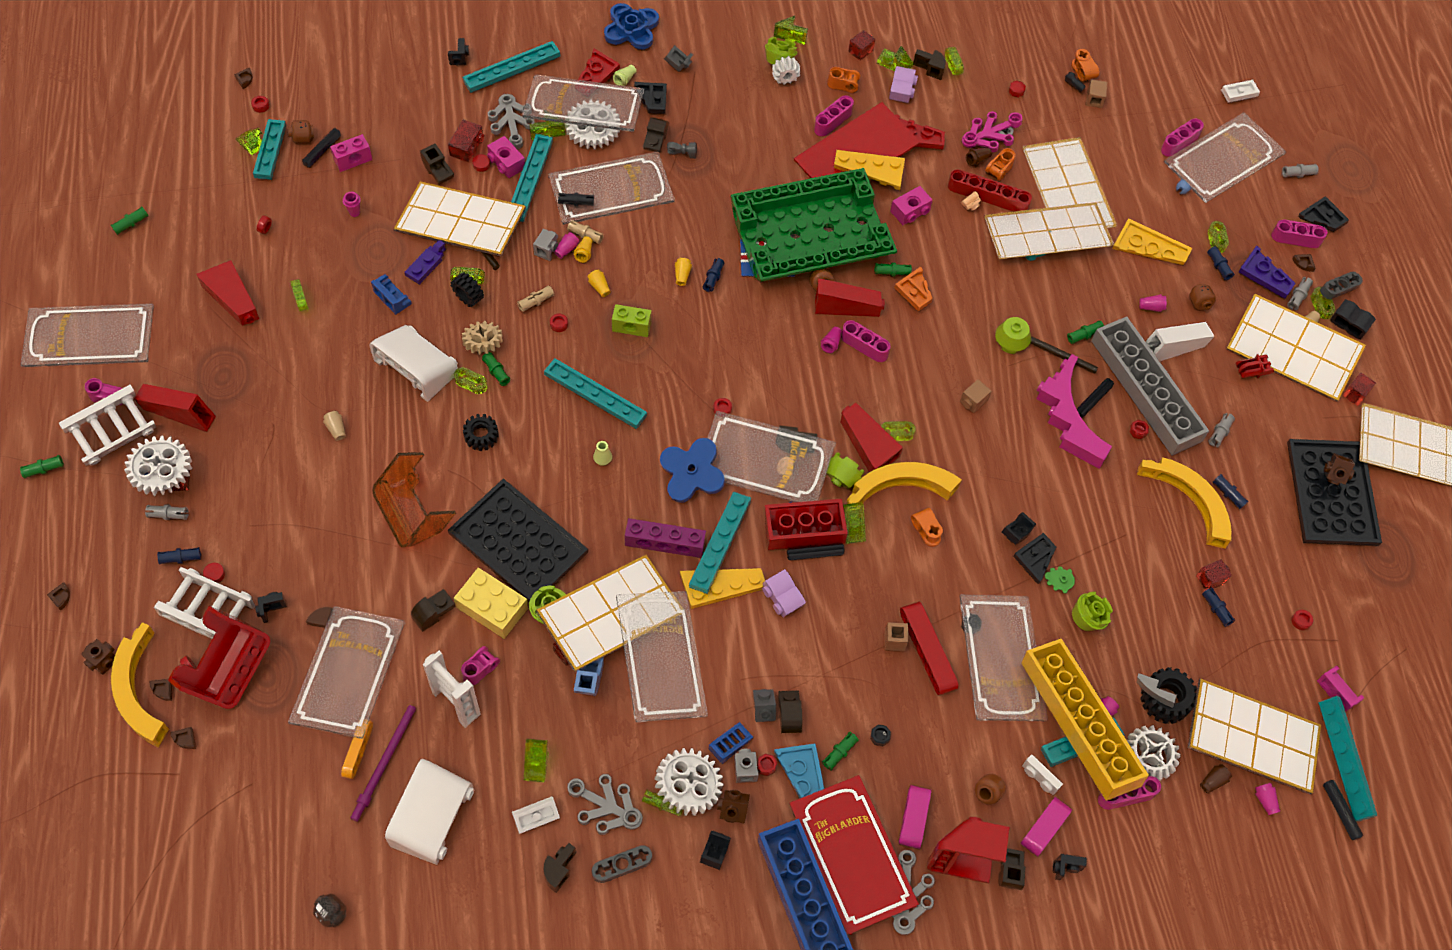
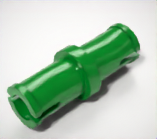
M141 206L131 214H125L124 218L111 224V227L118 235L129 227H135L136 223L149 215Z
M891 262V264L875 263L874 272L876 275L886 274L895 277V275H909L912 272L911 264L902 265Z
M1097 321L1088 326H1081L1079 330L1068 333L1067 339L1070 344H1074L1082 339L1087 340L1095 334L1096 329L1103 327L1104 324L1102 321Z
M491 352L485 353L482 356V360L488 366L490 374L495 376L501 386L507 385L511 378L503 370V365L495 359Z
M60 455L46 460L39 459L36 463L21 466L20 472L22 477L26 479L30 476L40 473L42 475L47 474V471L64 467V462Z
M849 731L839 744L833 746L832 752L822 761V764L832 771L842 758L848 756L849 750L859 741L857 736Z

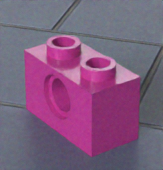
M363 134L330 146L333 160L340 172L373 160L370 146Z
M505 136L487 145V156L490 162H494L497 165L500 173L511 178L523 170L525 165L524 156Z
M918 186L893 200L890 212L902 225H905L908 222H913L921 215H926L931 210L933 199L921 186Z

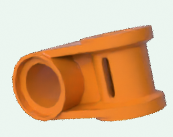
M1086 49L1077 50L1075 53L1076 58L1073 59L1071 66L1078 75L1079 80L1083 82L1097 78L1099 76V68Z
M832 67L829 71L827 85L831 89L843 90L849 93L856 92L858 90L857 83L860 79V73L856 70Z
M1010 148L1003 149L988 164L985 172L997 177L998 181H1001L1013 167L1016 156L1015 152Z
M926 508L911 515L912 524L921 535L925 544L931 547L939 545L943 529L930 508Z

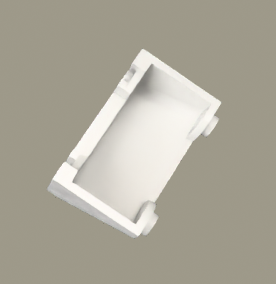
M404 325L374 339L369 344L373 360L379 365L384 364L386 366L389 364L412 382V386L415 389L418 388L423 392L420 396L427 402L459 373L457 361L451 356L448 357L424 339L412 326Z
M421 759L387 827L385 839L389 846L437 865L439 860H443L446 855L447 847H445L444 840L461 803H465L466 800L470 801L473 796V784L428 760Z

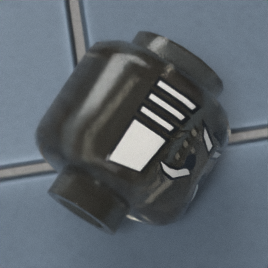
M335 894L321 895L316 899L313 915L324 927H337L345 920L347 907Z

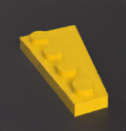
M837 150L834 168L844 172L864 168L869 180L879 181L880 184L885 186L887 184L894 186V189L900 191L905 158Z
M1128 218L1112 249L1184 265L1193 248Z
M761 568L719 570L708 594L689 588V583L695 570L680 571V577L691 609L760 591L765 582Z

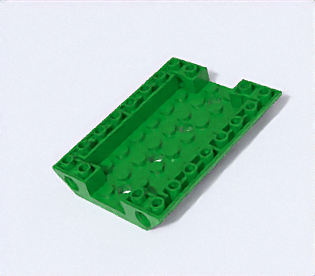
M860 168L731 194L734 221L754 278L762 282L897 253L886 223L881 224L873 205L875 194L865 169ZM858 221H864L866 224L861 225ZM828 227L831 228L833 231L827 232L826 230H824V228ZM796 234L799 236V238L794 239L791 237V235ZM764 241L766 245L760 246L757 242Z

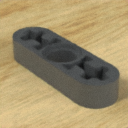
M1349 272L1327 281L1321 287L1320 292L1325 298L1333 299L1355 290L1363 280L1358 273Z
M641 845L598 861L592 867L593 879L598 883H605L647 867L652 861V852L647 846ZM639 852L648 854L646 861H642V859L634 860L635 865L632 866L630 855H633V859L639 857ZM619 859H626L628 867L620 870L616 867V862ZM612 862L615 873L612 874L611 870L605 872L604 877H601L600 874L596 875L599 867H602L603 870L609 869V863Z

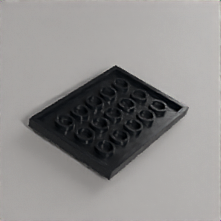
M1289 439L1287 445L1303 543L1379 546L1382 543L1368 464L1359 461L1360 442ZM1334 453L1352 459L1355 463L1353 467L1354 475L1351 480L1347 481L1346 485L1342 483L1336 485L1329 482L1323 471L1326 462L1331 460Z
M504 478L448 529V533L517 593L527 598L528 602H530L532 595L539 588L554 586L588 553V548Z

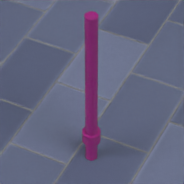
M408 706L363 794L359 795L356 801L358 804L350 817L351 820L358 822L365 807L369 806L372 800L370 797L416 711L414 706Z

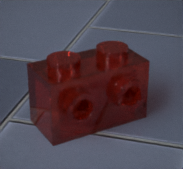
M462 120L448 143L450 156L469 162L471 157L476 154L478 145L484 140L482 126Z

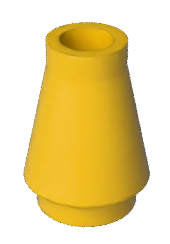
M588 236L583 237L574 250V258L581 263L587 262L591 258L593 240Z
M678 258L677 262H675L676 284L679 286L686 285L692 268L691 261L687 258Z
M599 269L592 271L587 276L588 282L601 297H606L611 293L605 275Z

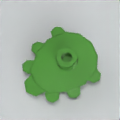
M1059 566L1058 570L1051 568L1050 572L1045 574V578L1048 580L1047 584L1049 586L1053 585L1055 591L1060 589L1063 593H1067L1075 584V577L1071 569L1064 570Z

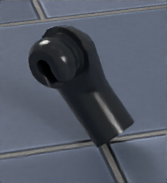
M1069 72L1065 75L1066 83L1076 88L1079 92L1086 87L1076 78L1074 72Z

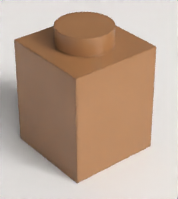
M1091 79L1087 89L1086 106L1103 107L1108 82Z
M976 380L963 392L960 402L966 409L975 413L989 400L992 391L980 380Z
M888 622L885 629V650L905 651L908 644V623Z

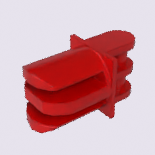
M1257 354L1255 358L1237 361L1236 367L1239 368L1238 371L1241 374V378L1253 376L1259 378L1260 376L1273 373L1274 369L1270 367L1271 362L1267 360L1268 355L1259 356Z

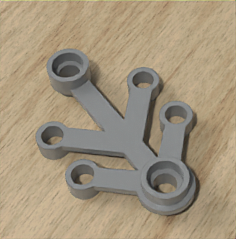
M504 94L499 97L497 108L488 111V119L494 122L506 110V114L498 123L491 124V133L494 135L500 134L501 129L508 122L511 133L509 141L516 149H520L523 146V139L517 132L515 121L524 125L529 130L535 127V121L533 118H524L514 113L513 109L522 112L523 116H530L532 108L530 105L517 103L513 95Z
M603 774L599 778V785L603 788L606 799L585 789L582 780L572 779L568 783V793L570 796L575 798L581 796L601 807L579 812L578 822L580 824L587 825L590 820L609 814L618 816L619 818L611 821L601 820L597 823L596 830L600 835H605L609 830L625 826L627 829H636L641 825L642 814L638 809L633 808L629 795L630 787L627 784H621L617 788L618 796L623 800L625 808L623 809L616 804L611 787L612 780L608 774ZM607 778L609 783L603 784L601 781ZM574 787H579L580 791L575 793L572 791V789ZM626 788L628 791L626 794H622L620 789ZM582 815H587L588 819L582 821L580 817ZM630 816H634L636 820L634 822H629L628 818ZM602 824L607 826L604 831L599 829V826Z
M904 850L899 854V862L910 884L911 868L916 863V856L912 851ZM909 855L911 860L905 861L903 857ZM924 874L921 882L912 889L916 898L927 888L934 886L935 880L931 874ZM930 878L932 883L925 884L924 879ZM925 895L921 898V904L910 913L907 910L892 916L894 918V929L901 935L910 934L915 928V920L926 910L933 908V898ZM928 899L931 901V905L925 906L923 901ZM901 920H907L908 925L905 927L901 926Z

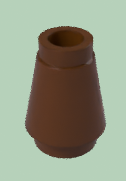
M988 147L971 149L966 154V161L970 166H977L991 157L992 152Z
M1215 765L1203 782L1200 783V786L1209 794L1211 791L1230 782L1229 779L1232 777V774L1224 765Z

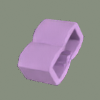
M896 66L889 99L909 103V99L913 98L915 91L912 85L916 86L918 76L915 75L916 70Z
M785 569L763 583L762 590L765 596L773 600L775 612L778 615L781 614L782 617L787 616L806 603Z

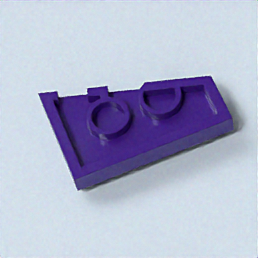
M1256 246L1240 268L1239 273L1279 296L1286 298L1294 287L1295 282L1282 269H1277L1271 263L1272 260L1268 256L1265 257L1260 252L1261 249Z

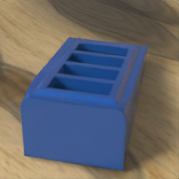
M739 722L709 744V750L723 764L750 742L753 736ZM740 730L746 738L742 739L736 731ZM733 735L739 743L736 744L730 736ZM727 740L733 747L730 749L724 741ZM722 745L726 752L724 753L718 746Z

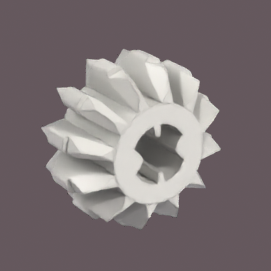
M789 56L787 58L782 57L781 60H776V63L772 65V74L778 83L785 85L789 82L791 84V81H797V77L800 76V65L795 58H790Z

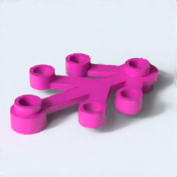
M989 112L984 129L980 133H977V131L982 127V120L974 118L971 130L962 137V144L969 148L978 145L990 148L991 152L998 151L999 143L997 141L983 140V138L1003 141L1004 145L1011 146L1014 141L1013 135L997 132L1009 127L1018 128L1022 124V115L1017 112L1011 113L1008 121L992 127L993 123L997 121V113Z

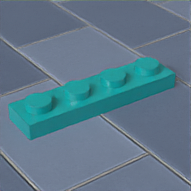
M268 119L253 171L254 178L272 180L286 129L285 121Z
M1113 718V720L1115 721L1116 725L1118 726V728L1120 729V731L1122 732V734H1123V736H1124L1125 734L1123 733V731H1122V729L1120 728L1119 724L1117 723L1116 719ZM1067 737L1041 747V751L1050 767L1078 757Z

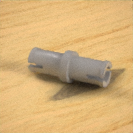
M1297 164L1296 166H1285L1282 168L1283 177H1303L1304 175H1316L1318 173L1317 164Z
M1306 277L1302 278L1299 286L1294 289L1293 296L1287 303L1288 308L1291 310L1299 308V305L1307 297V292L1313 284L1312 279L1309 277L1307 280Z
M1225 413L1220 423L1214 427V433L1209 439V444L1213 447L1215 444L1216 447H1219L1224 437L1229 434V428L1235 420L1232 414L1228 415V413Z
M168 504L164 506L147 505L145 509L154 511L145 512L147 518L187 520L189 515L181 514L189 512L187 507H171Z

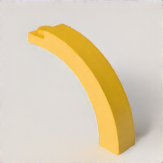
M1163 457L1159 463L1153 460H1142L1138 467L1137 475L1164 481L1184 492L1195 503L1204 519L1207 533L1206 545L1225 549L1231 542V523L1226 507L1215 489L1198 473L1176 461Z
M901 462L885 465L869 472L854 484L853 492L847 499L848 505L846 510L853 514L873 494L894 486L924 488L948 501L959 489L962 479L945 469L925 463Z
M141 623L140 627L133 632L132 639L124 637L117 649L112 665L111 688L116 706L128 725L142 739L159 747L169 728L164 722L152 717L142 709L135 690V673L138 662L155 634L149 625Z

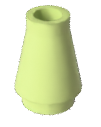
M629 65L616 71L613 76L614 83L620 87L626 86L636 73V68L633 65Z
M605 441L597 443L593 455L594 461L602 466L607 465L612 460V453Z

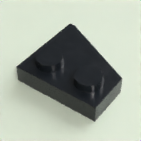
M634 82V89L638 93L647 112L665 114L667 83Z
M1326 196L1300 212L1298 216L1300 219L1323 226L1332 232L1337 231L1349 221Z
M1042 533L1017 551L1013 557L1034 581L1039 584L1055 552L1056 546L1045 533Z

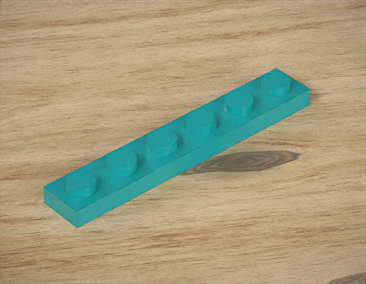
M550 41L463 76V82L471 93L560 57V51L554 42Z
M535 135L511 200L512 203L525 206L518 220L520 222L525 221L552 146L553 137Z
M556 358L544 370L545 376L635 429L647 417L645 410Z
M736 492L732 493L691 578L689 588L708 594L748 510L751 497Z
M1335 696L1319 702L1355 820L1360 822L1378 816L1341 697Z

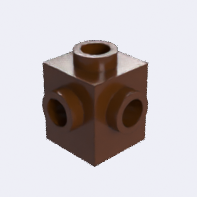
M1334 453L1331 460L1326 462L1323 471L1329 482L1336 485L1340 483L1346 485L1347 481L1351 480L1354 475L1353 467L1355 463L1352 459Z
M96 639L93 643L88 644L81 653L86 659L83 663L92 671L96 669L103 675L113 665L115 657L113 651L115 649L106 641L101 643Z
M725 790L724 797H719L717 810L721 811L720 819L730 823L739 822L745 824L750 794H744L737 790Z

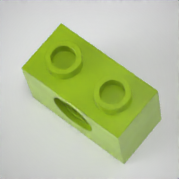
M615 304L612 316V331L648 337L651 326V310Z

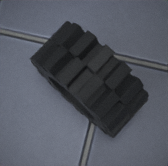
M465 272L459 274L450 282L453 292L456 293L455 295L469 307H473L484 298V292L480 289L481 286L477 284L476 280H473L472 276L469 277V274H465Z
M476 414L477 418L471 416V421L467 419L465 421L466 425H463L465 442L469 447L472 446L473 450H476L477 447L479 451H482L483 447H485V450H488L489 445L492 448L494 442L497 443V438L499 437L496 421L492 420L491 416L487 418L486 414H483L482 417H480V414ZM478 428H486L488 430L487 435L483 437H477L473 433Z

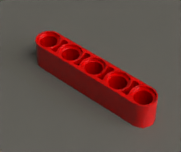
M959 169L953 170L949 177L948 189L952 192L968 197L975 191L982 202L1016 213H1026L1029 209L1032 196L1025 190Z
M918 601L901 607L900 614L904 623H908V633L937 695L940 696L957 690L959 688L957 678L922 603Z

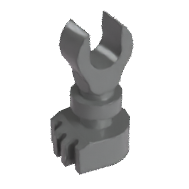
M668 142L667 153L677 154L682 152V154H686L688 152L689 158L696 159V142H689V146Z

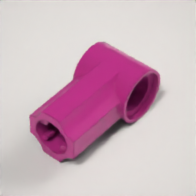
M97 378L89 379L85 383V390L93 402H98L123 389L104 384Z

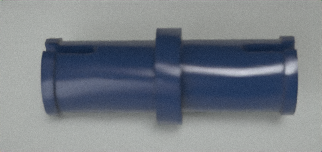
M1218 247L1210 248L1207 253L1214 262L1215 269L1219 270L1224 280L1231 279L1234 276V272L1229 267L1228 260L1222 256Z
M715 258L711 269L707 271V278L703 284V289L707 292L714 290L716 282L721 277L720 273L725 262L720 258Z
M1222 474L1212 482L1224 493L1223 496L1225 498L1228 497L1239 510L1249 502L1236 490L1237 487L1235 485L1232 486Z
M200 547L183 550L176 548L175 551L158 552L159 565L173 562L182 564L183 561L201 560Z
M1213 588L1207 589L1202 593V596L1211 606V611L1216 613L1224 627L1235 622V618L1226 608V603L1220 600Z

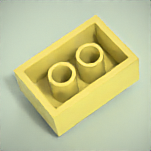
M477 568L454 597L457 609L503 639L506 638L528 610L527 598L480 568Z

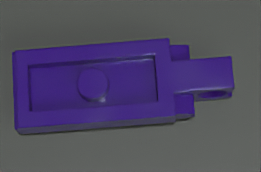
M438 240L433 247L429 246L404 272L405 276L421 284L441 263L444 256L443 252L446 250L445 243Z

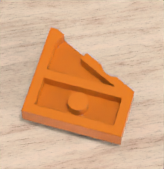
M921 267L900 280L894 287L918 312L930 304L933 299L931 292L928 290L927 281L924 280Z

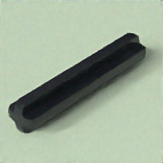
M333 128L302 159L303 165L308 168L311 167L341 136L340 131Z
M1106 378L1077 408L1081 418L1113 387L1114 382L1110 378Z
M842 543L787 549L788 560L838 556L844 554L845 548Z
M1334 780L1325 782L1323 787L1352 840L1360 839L1363 837V833Z

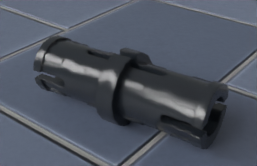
M578 192L574 194H558V204L594 206V195L578 194Z

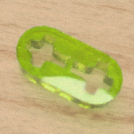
M955 47L946 48L945 59L952 74H962L964 68Z
M1214 221L1208 228L1211 248L1218 247L1220 253H1222L1229 244L1227 231L1222 222Z
M454 267L451 269V281L459 274L465 272V274H469V277L472 276L473 280L478 282V285L484 283L485 272L482 269Z
M300 280L290 281L299 311L308 309Z
M1316 287L1311 294L1315 311L1320 314V318L1329 319L1335 312L1333 300L1325 298L1320 292L1321 287Z
M464 367L455 370L454 380L458 386L476 394H482L487 390V380L484 376Z
M908 421L884 422L881 425L884 430L889 429L890 435L896 441L911 440L916 431L915 425Z

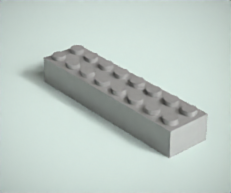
M1126 316L1096 329L1091 340L1169 453L1175 455L1203 442L1209 432L1208 428L1129 318Z

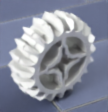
M1154 725L1150 726L1149 729L1146 726H1142L1141 730L1137 728L1133 733L1129 734L1127 742L1149 776L1155 777L1159 781L1163 778L1167 779L1170 774L1176 771L1175 767L1179 765L1177 759L1180 758L1181 754L1176 752L1179 746L1173 745L1175 738L1169 739V732L1163 734L1162 728L1155 731ZM1137 743L1140 745L1141 756L1137 753ZM1163 750L1166 755V763L1163 762L1164 758L1161 753Z

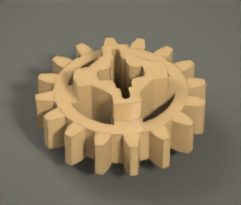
M486 321L483 324L476 322L475 326L470 324V328H465V332L462 333L463 346L466 347V350L471 349V353L478 351L479 355L482 352L488 354L489 350L494 352L495 347L500 348V343H503L502 330H499L498 325L494 326L493 322L487 324Z

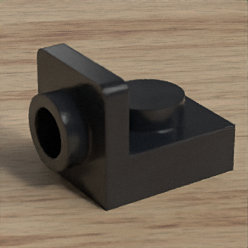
M1061 854L1053 862V873H1056V880H1061L1064 877L1065 869L1070 873L1082 871L1087 866V858Z

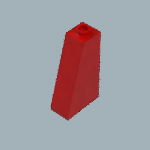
M231 260L196 274L202 288L242 326L260 319Z
M818 279L815 295V314L880 317L881 310H884L885 300L881 298L880 291Z
M143 384L134 397V400L145 411L206 432L216 417L198 394Z
M856 402L852 406H847L843 409L840 423L869 472L892 464L901 456L903 447Z

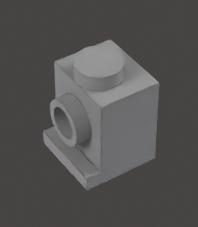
M543 229L533 244L534 255L550 261L552 259L551 253L558 246V235L553 231Z
M750 749L739 750V753H735L734 756L736 783L757 782L756 752H751ZM742 762H750V764L746 766Z

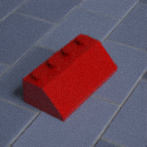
M842 499L765 505V529L768 550L845 544L848 533Z

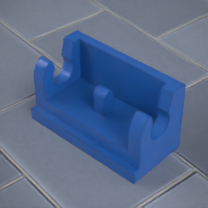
M384 274L371 281L373 292L396 315L412 303L408 299L409 297L404 295L390 279H387L388 276Z

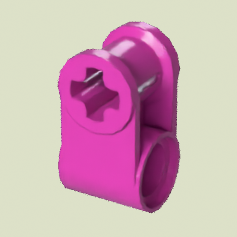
M486 646L481 647L462 665L463 681L468 680L472 685H476L499 665L500 659L498 657L495 658L488 652ZM469 671H475V672H476L474 675H467V674H466V673L469 672Z

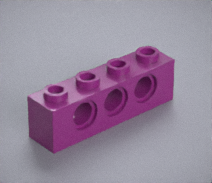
M628 518L625 546L702 558L706 531Z

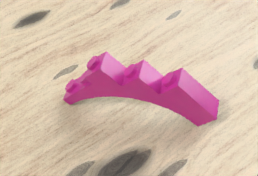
M1071 354L1068 360L1064 359L1062 362L1060 373L1056 372L1053 378L1048 377L1046 382L1042 381L1037 388L1039 392L1037 400L1052 407L1048 413L1051 416L1048 423L1063 431L1060 440H1062L1060 448L1100 469L1112 446L1100 439L1088 428L1074 405L1071 393V377L1078 357Z

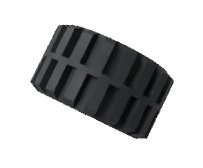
M1167 667L1165 670L1162 668L1154 672L1151 678L1159 680L1157 688H1166L1173 691L1177 695L1178 703H1175L1172 708L1154 699L1142 689L1141 694L1143 695L1140 698L1141 702H1145L1143 704L1144 710L1148 709L1149 712L1147 714L1149 716L1153 715L1155 716L1154 720L1159 721L1161 719L1162 723L1165 724L1169 721L1171 724L1182 721L1197 703L1198 694L1195 693L1197 687L1192 685L1193 679H1188L1186 677L1188 674L1185 672L1183 674L1180 673V669L1177 668L1172 671L1171 667Z

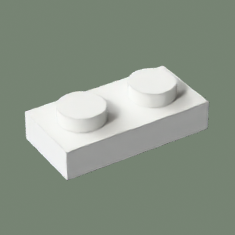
M1253 80L1225 85L1221 90L1228 103L1258 97L1260 93Z
M1032 754L1022 765L1026 774L1031 778H1035L1040 783L1041 788L1047 793L1050 792L1054 795L1063 785Z
M553 797L512 812L519 834L560 818Z

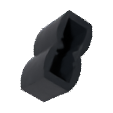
M1346 299L1330 319L1334 325L1345 329L1350 335L1360 340L1376 320L1370 312L1360 309L1354 302Z

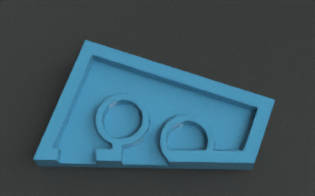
M816 744L774 749L776 757L799 798L824 789Z

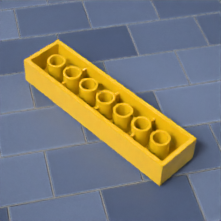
M1062 638L1027 650L1021 664L1104 799L1107 801L1142 787L1149 776Z

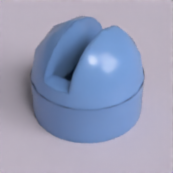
M1181 179L1176 185V191L1181 189L1182 191L1179 194H1186L1191 190V186Z

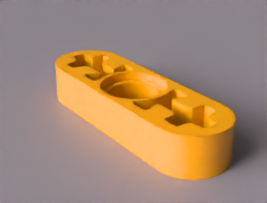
M364 719L362 725L357 726L342 767V777L354 779L372 732V721Z

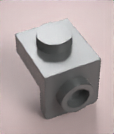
M674 45L664 60L680 72L683 67L687 69L692 63L690 59L694 54L690 53L687 56Z
M753 690L755 721H775L776 702L774 690Z

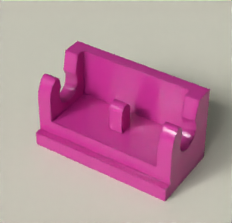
M1335 666L1323 674L1317 682L1331 698L1335 696L1341 697L1345 712L1360 703L1364 697L1363 695L1356 696L1337 673L1340 668Z

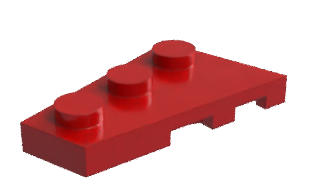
M594 48L592 56L588 59L587 66L582 71L577 83L602 86L620 69V64ZM575 84V90L587 98L600 88Z

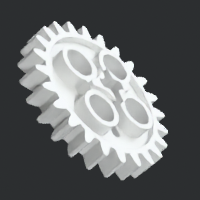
M590 101L588 105L583 102V106L577 104V109L571 108L572 113H567L569 117L620 123L616 110L611 111V106L605 107V103L599 105V101L596 104ZM565 118L566 134L569 135V139H574V144L580 142V147L585 144L587 149L590 146L596 149V145L602 148V144L608 146L609 141L614 142V137H618V132H620V125Z
M153 436L151 442L145 439L144 445L137 443L139 448L131 449L133 455H127L129 461H125L127 468L124 469L127 474L126 477L132 487H136L139 492L144 490L146 495L150 491H152L154 496H156L158 491L164 495L166 489L172 492L173 486L179 489L178 483H185L184 476H190L188 470L192 469L190 464L192 459L188 449L186 450L184 444L180 445L178 439L173 442L172 437H169L166 441L164 436H161L160 440H156L155 436Z
M683 748L680 754L677 750H674L672 755L667 754L666 758L662 759L661 766H658L656 770L655 780L658 782L655 788L661 789L658 796H665L662 801L663 803L670 802L669 809L676 806V813L683 809L686 816L689 811H692V814L696 816L698 810L703 814L706 808L710 810L713 804L717 803V797H720L722 794L720 790L723 787V783L720 781L723 776L717 775L720 768H713L715 761H707L709 755L703 758L701 757V751L696 755L693 748H691L689 753ZM676 768L681 769L683 773L678 772ZM696 771L701 772L703 776L698 775ZM674 787L681 789L682 792H677ZM695 791H700L702 795H698Z

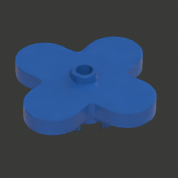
M624 3L615 4L611 8L610 17L613 23L607 25L604 29V38L608 43L616 45L629 41L637 49H647L653 44V34L650 30L659 23V14L656 10L644 8L638 11Z
M708 438L697 439L689 451L672 446L666 448L661 453L660 463L662 468L673 475L668 483L667 490L669 496L675 502L683 503L688 501L695 491L699 489L708 494H715L723 489L725 485L724 475L720 469L712 466L717 456V448L712 440Z

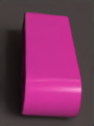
M842 96L817 115L814 128L815 134L821 137L826 136L852 115L853 99L850 96Z
M1191 119L1167 135L1161 147V153L1167 157H1172L1195 142L1202 132L1203 122L1199 119Z
M1280 220L1271 236L1276 242L1318 248L1323 243L1328 232L1326 228L1320 225Z
M850 320L844 323L841 338L846 344L877 362L887 360L890 343L886 339L855 321Z
M1148 776L1142 787L1131 791L1133 797L1125 793L1113 798L1114 801H1106L1100 793L1098 803L1102 808L1110 810L1149 801L1159 793L1161 783L1157 778ZM1145 785L1150 786L1153 792H1149L1145 788Z
M910 785L899 844L920 849L931 797L930 789Z
M1054 797L1020 844L1038 857L1072 812V809L1057 797Z

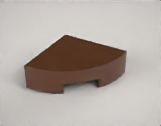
M250 67L234 74L242 89L248 87L252 82L253 76Z
M1311 254L1293 256V262L1302 270L1314 272L1316 269Z
M63 582L48 593L47 596L61 611L69 601L70 591L65 582Z
M323 607L315 610L308 617L306 623L312 626L327 628L333 612L332 607Z
M168 679L149 681L150 688L158 698L172 701V684Z
M192 727L170 732L172 739L178 746L184 749H196Z

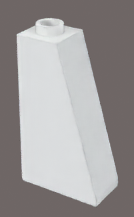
M1202 322L1156 329L1146 340V343L1157 359L1163 361L1205 347L1213 339L1214 334L1208 324Z

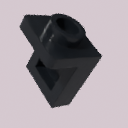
M458 38V51H448L449 65H466L469 45H466L465 38Z
M1021 512L1015 521L1002 530V533L1009 541L1017 545L1028 537L1036 523L1025 513Z
M271 592L267 596L257 598L258 605L255 606L257 617H261L263 622L267 623V612L286 608V599L282 592Z
M711 831L700 863L720 870L731 838Z

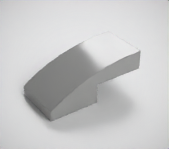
M1139 673L1137 676L1138 685L1154 699L1173 708L1177 695L1158 689L1159 680Z

